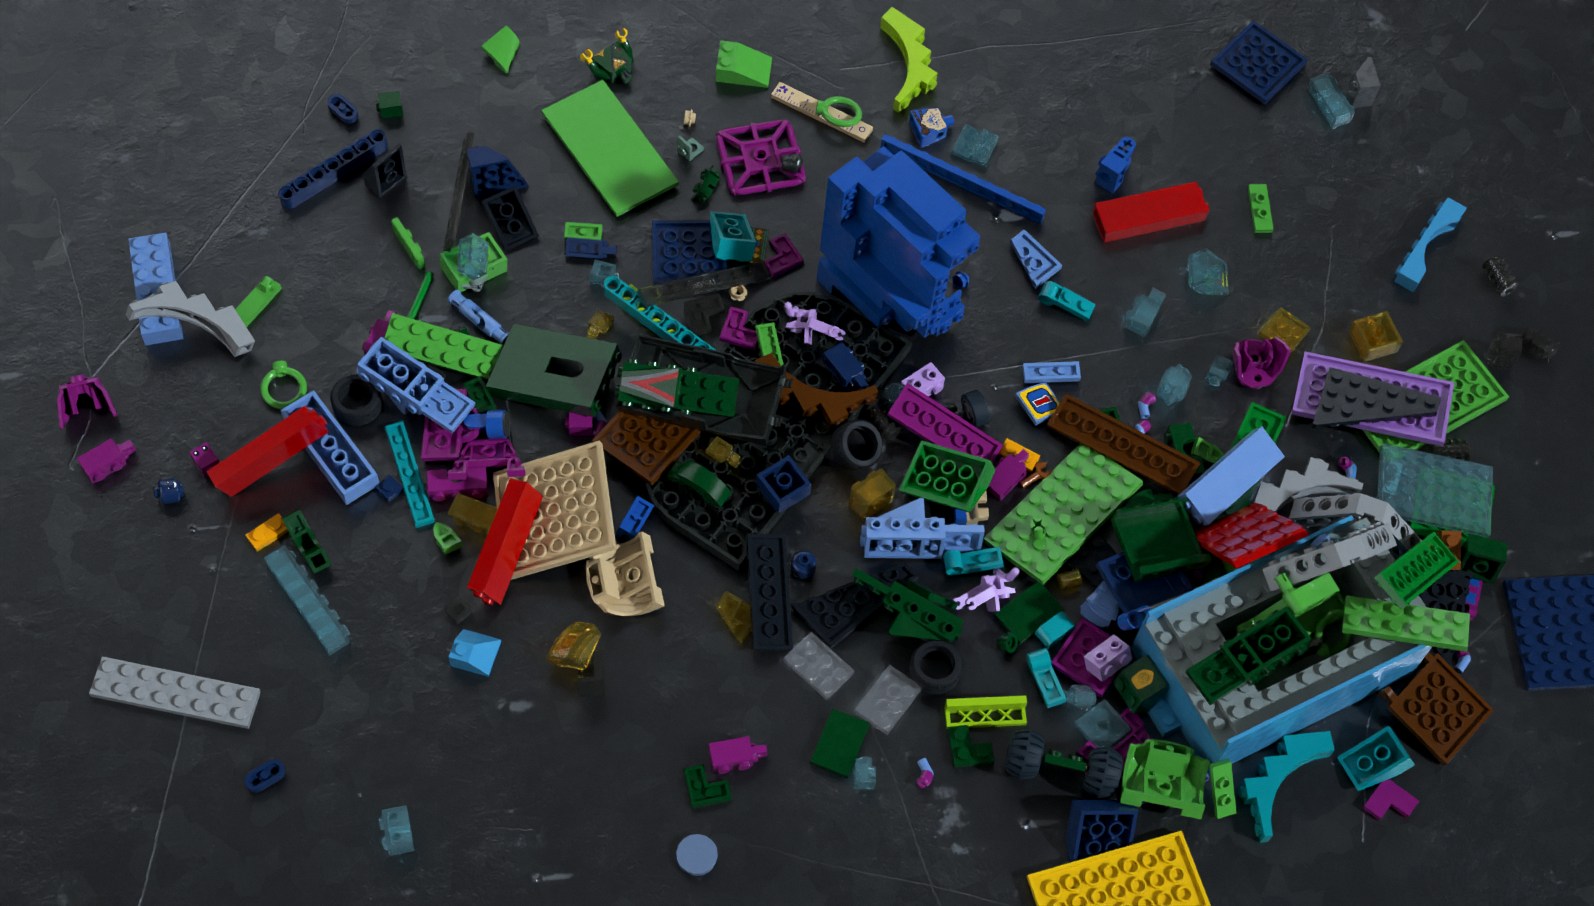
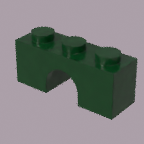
M1191 422L1169 425L1166 433H1164L1165 443L1185 455L1187 454L1183 449L1191 448L1195 441ZM1201 455L1189 456L1200 462V467L1191 482H1194L1205 472Z

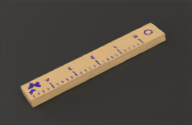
M779 82L771 94V98L865 143L873 131V126L862 121L851 127H839L827 122L822 115L815 114L817 99L782 82ZM831 106L828 107L829 114L837 119L850 120L854 118Z

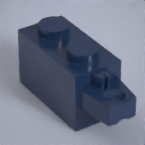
M843 342L824 353V365L844 389L850 386H855L857 390L868 387L865 381L864 365L861 361L856 360L852 350L846 347Z

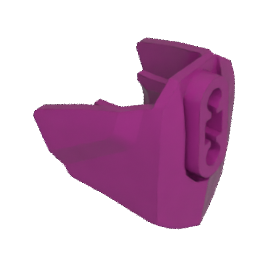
M1274 337L1269 341L1267 338L1264 342L1254 339L1235 342L1232 347V354L1239 382L1243 386L1254 389L1269 386L1276 379L1277 375L1283 371L1291 350L1286 342L1279 339V337Z
M85 374L69 377V382L58 386L57 407L60 429H64L65 423L69 421V406L72 415L79 414L76 403L81 394L87 393L93 398L96 409L103 408L98 388L102 392L109 411L112 412L114 417L117 416L107 389L102 385L99 377L87 378Z

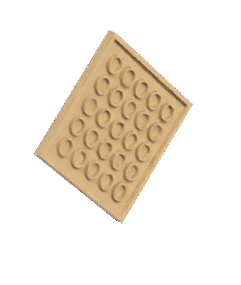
M596 441L523 463L521 465L525 468V476L508 477L507 468L493 472L497 510L510 478L529 483L543 495L511 580L616 550L602 442Z

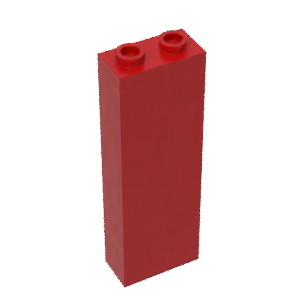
M1196 181L1095 203L1092 214L1102 240L1105 243L1205 221L1209 213V205L1204 201L1203 191L1199 188Z
M303 406L209 469L207 473L216 488L233 497L328 433L329 431L325 426L327 422L314 409L310 410L308 407Z
M510 478L467 586L473 592V596L482 599L481 602L492 606L493 603L501 605L543 498V495L525 481Z

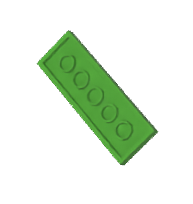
M392 313L385 335L387 341L392 342L396 347L407 352L417 361L476 378L481 376L486 381L489 380L503 345L394 313Z
M1346 595L1342 633L1467 652L1470 614L1408 604L1400 609L1392 602Z

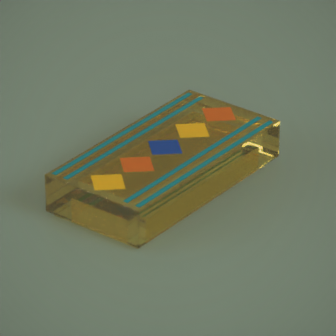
M751 227L756 239L753 259L748 262L763 264L769 229Z

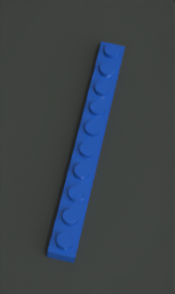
M884 134L881 139L880 148L884 146L893 155L902 150L923 170L1038 224L1042 223L1046 209L1040 205L1033 204L1023 197H1018L1006 189H1001L991 182L984 181L974 174H969L959 167L952 166L942 159H937L927 152L920 151L910 144L897 140L895 137Z

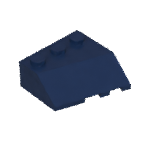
M476 146L467 149L470 180L475 198L500 193L514 186L517 189L529 187L508 157L486 146Z
M1072 800L1066 833L1069 862L1132 845L1138 809L1133 805L1120 803V800Z

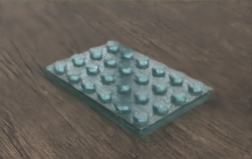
M1384 443L1380 446L1377 499L1388 502L1403 520L1462 531L1487 538L1491 535L1493 466Z

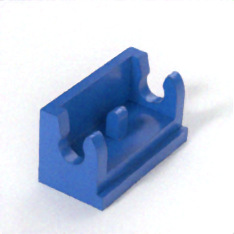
M637 496L618 528L616 535L621 537L625 534L628 536V541L637 536L654 505Z

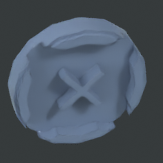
M689 835L678 845L676 851L677 863L681 870L690 875H705L716 864L718 858L717 847L705 835Z

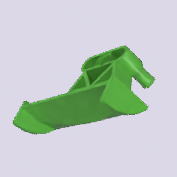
M1282 573V575L1280 574L1274 578V581H1276L1283 593L1282 599L1254 618L1238 625L1237 634L1242 630L1247 631L1252 628V625L1257 621L1265 620L1273 611H1279L1287 606L1310 635L1315 632L1319 619L1326 612L1332 609L1344 610L1345 600L1330 573L1316 576L1313 581L1299 588H1294L1286 573ZM1339 616L1333 617L1325 626L1343 618Z

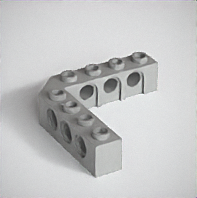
M1362 493L1295 499L1289 516L1293 523L1299 524L1303 528L1312 526L1325 527L1351 515L1354 518L1351 524L1367 518L1370 524L1381 522V525L1389 523L1397 546L1389 550L1393 551L1398 559L1422 541L1388 502Z
M1377 522L1347 534L1348 538L1340 542L1334 543V540L1322 543L1323 547L1317 550L1313 546L1305 549V554L1298 556L1296 552L1287 555V560L1280 562L1278 558L1268 562L1269 566L1262 570L1270 591L1280 589L1274 578L1280 574L1282 575V573H1286L1285 566L1290 570V575L1286 573V576L1291 584H1295L1351 565L1397 546L1389 523L1381 525V522ZM1321 554L1326 557V563L1321 560ZM1303 560L1307 562L1308 569L1303 566Z

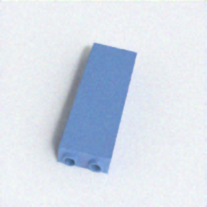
M1263 427L1256 428L1180 493L1177 498L1188 499L1184 508L1199 528L1209 525L1285 456Z

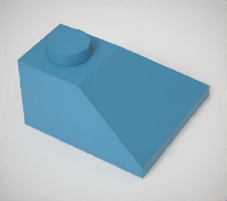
M463 629L456 637L449 654L450 666L489 677L502 640Z

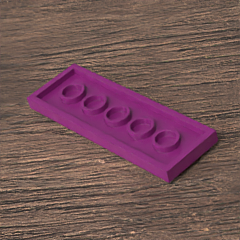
M908 383L904 386L887 414L888 417L929 443L988 459L992 463L1003 444Z

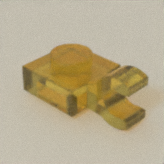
M597 309L588 322L590 328L587 331V334H589L587 338L596 339L599 332L605 334L613 323L614 316Z
M718 436L706 449V454L720 463L727 460L734 468L741 463L739 461L740 456L732 452L733 446Z

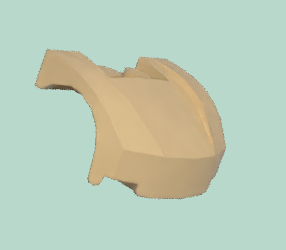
M641 531L630 541L616 544V550L592 556L590 560L586 561L587 585L594 603L599 605L603 612L616 616H636L665 606L662 590L656 586L650 554L654 553L650 535Z

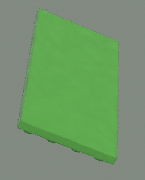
M604 80L541 110L544 118L616 217L679 185L677 178Z

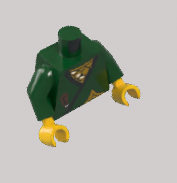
M622 28L623 36H620L618 30L615 32L616 38L620 39L621 42L616 41L594 56L590 49L585 50L588 57L584 53L580 55L582 61H587V66L596 78L608 80L610 83H615L621 79L625 84L632 80L633 76L630 73L634 62L633 52L629 41L625 38L627 36L625 28Z

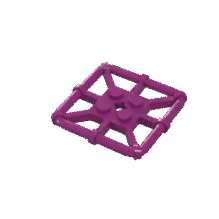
M785 119L757 124L753 122L745 126L719 130L716 133V142L721 158L720 165L724 169L731 194L736 196L763 191L768 193L775 189L804 184L806 181L803 164L802 168L798 169L797 174L790 171L784 172L781 169L782 162L780 157L783 155L801 154V149L797 145L790 121ZM779 127L772 137L759 139L758 130ZM786 130L791 147L778 149L776 141ZM751 132L753 140L742 142L731 135ZM724 140L739 148L741 156L728 158ZM758 154H761L762 156H765V157L762 158V159L757 158V157H758ZM744 163L746 171L735 184L730 166ZM781 171L794 179L771 183L768 172ZM763 174L765 184L741 188L750 175Z

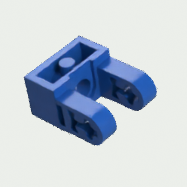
M1122 138L1107 156H1102L1098 163L1100 166L1095 173L1097 175L1095 183L1112 194L1123 182L1124 173L1129 168L1130 156L1133 154L1136 146L1132 138ZM1129 145V146L1125 149V152H1124V151H1123L1124 146Z

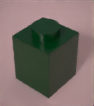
M399 91L378 94L379 101H375L377 112H381L382 119L403 116Z

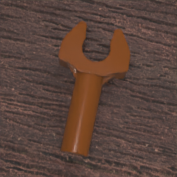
M1039 462L1035 464V473L1020 481L1019 485L1023 489L1038 479H1046L1053 470H1049L1046 473L1041 472L1047 463Z

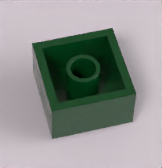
M1469 533L1461 548V568L1456 571L1474 572L1473 579L1494 584L1506 563L1508 543Z

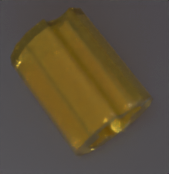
M1078 569L1057 575L1061 590L1082 585V578Z

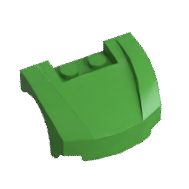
M1146 739L1143 744L1131 743L1124 766L1120 803L1140 807L1142 801L1171 808L1181 809V816L1201 819L1205 809L1203 792L1210 760L1203 759L1194 754V749L1171 741Z

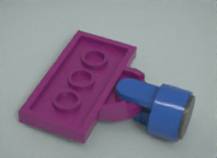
M456 389L467 397L466 389ZM473 408L453 434L425 416L421 453L422 461H458L461 457L462 443L474 440L482 432L487 433L489 439H506L510 432L508 412L506 410H488L487 414H479L477 409Z

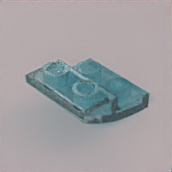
M965 123L951 154L969 162L986 165L999 136L984 128L982 131H979Z

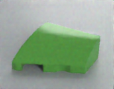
M506 25L485 42L481 48L483 52L494 60L497 67L508 73L510 63L515 57V51L518 49L520 41Z

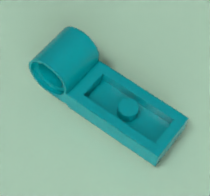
M1052 281L1044 283L1038 296V300L1042 304L1047 306L1055 304L1086 322L1089 320L1096 305Z
M1000 547L960 553L958 550H949L943 554L946 574L952 576L1004 567Z
M1042 648L1027 653L1028 665L1047 708L1066 703V696L1053 670L1047 649Z

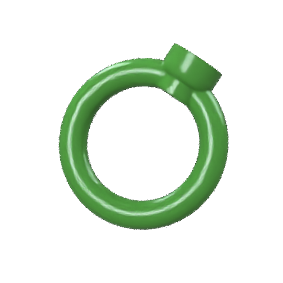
M834 96L824 101L818 100L815 114L822 115L827 122L835 126L851 127L858 124L862 118L861 108L849 98ZM836 103L847 105L854 110L855 117L850 120L837 119L829 114L828 107Z
M276 361L272 363V370L264 376L260 391L262 398L268 405L276 409H283L306 395L307 383L299 371L287 366L286 361ZM290 375L299 383L298 394L292 400L286 402L273 399L268 392L270 381L274 377Z
M1332 609L1326 612L1316 625L1314 639L1317 647L1314 653L1324 659L1344 650L1352 639L1353 634L1345 633L1342 640L1333 647L1323 642L1322 636L1325 625L1333 617L1339 616L1343 618V609Z

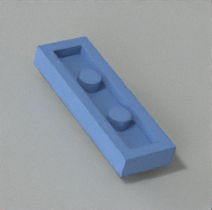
M1079 361L1023 363L1022 366L1024 383L1074 382L1081 379Z

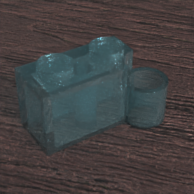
M1153 287L1148 297L1144 295L1137 296L1132 305L1134 306L1133 311L1129 310L1125 317V320H1127L1125 328L1145 337L1159 313L1167 294Z

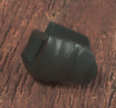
M800 154L783 155L781 169L784 172L790 171L797 174L798 169H801L803 164Z

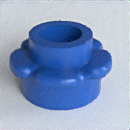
M961 271L956 272V275L952 278L954 286L958 289L968 287V275Z

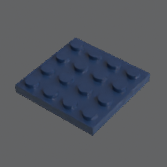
M1253 20L1211 60L1210 65L1260 102L1266 104L1307 64L1308 59Z
M652 220L653 287H690V285L695 287L696 284L701 287L700 284L702 285V283L704 286L707 284L708 287L728 286L727 260H721L715 256L710 220Z

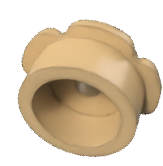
M692 109L691 111L685 110L683 124L689 125V127L691 124H695L696 113H692Z
M734 284L729 290L730 298L734 301H742L747 296V290L742 284Z

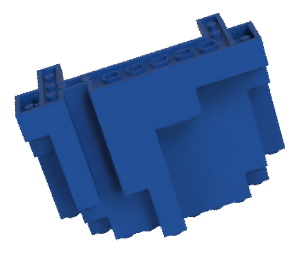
M883 146L864 161L856 156L828 177L820 251L825 256L819 259L817 280L831 294L839 290L878 328L883 324L887 325L893 318L906 332L913 328L924 338L929 334L938 336L941 332L945 333L954 322L958 323L964 317L965 305L960 300L962 291L959 289L949 298L945 297V292L947 290L950 270L956 265L961 264L970 254L978 250L981 236L965 222L967 210L902 150L893 155Z

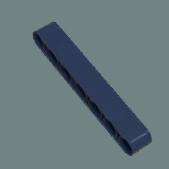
M381 129L371 131L282 186L278 191L282 207L285 209L295 208L383 153L388 147L386 133Z

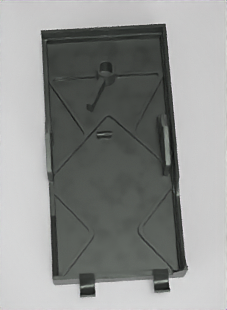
M637 334L630 359L639 360V364L647 365V362L659 363L658 367L666 368V364L676 365L678 368H683V370L686 367L697 368V372L739 378L734 417L691 412V415H687L675 409H672V412L660 411L661 407L653 406V409L650 410L641 408L639 404H633V407L622 406V402H618V398L616 406L618 411L767 446L772 426L780 427L782 418H775L783 387L791 388L793 379H786L787 374L784 364L782 366H772L743 360L733 356L731 353Z

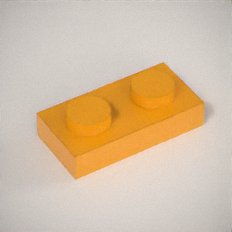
M1006 438L997 456L1000 458H1006L1009 454L1016 456L1024 449L1029 453V458L1024 462L1026 464L1025 468L1027 472L1031 473L1041 455Z
M279 513L245 534L257 552L288 533Z

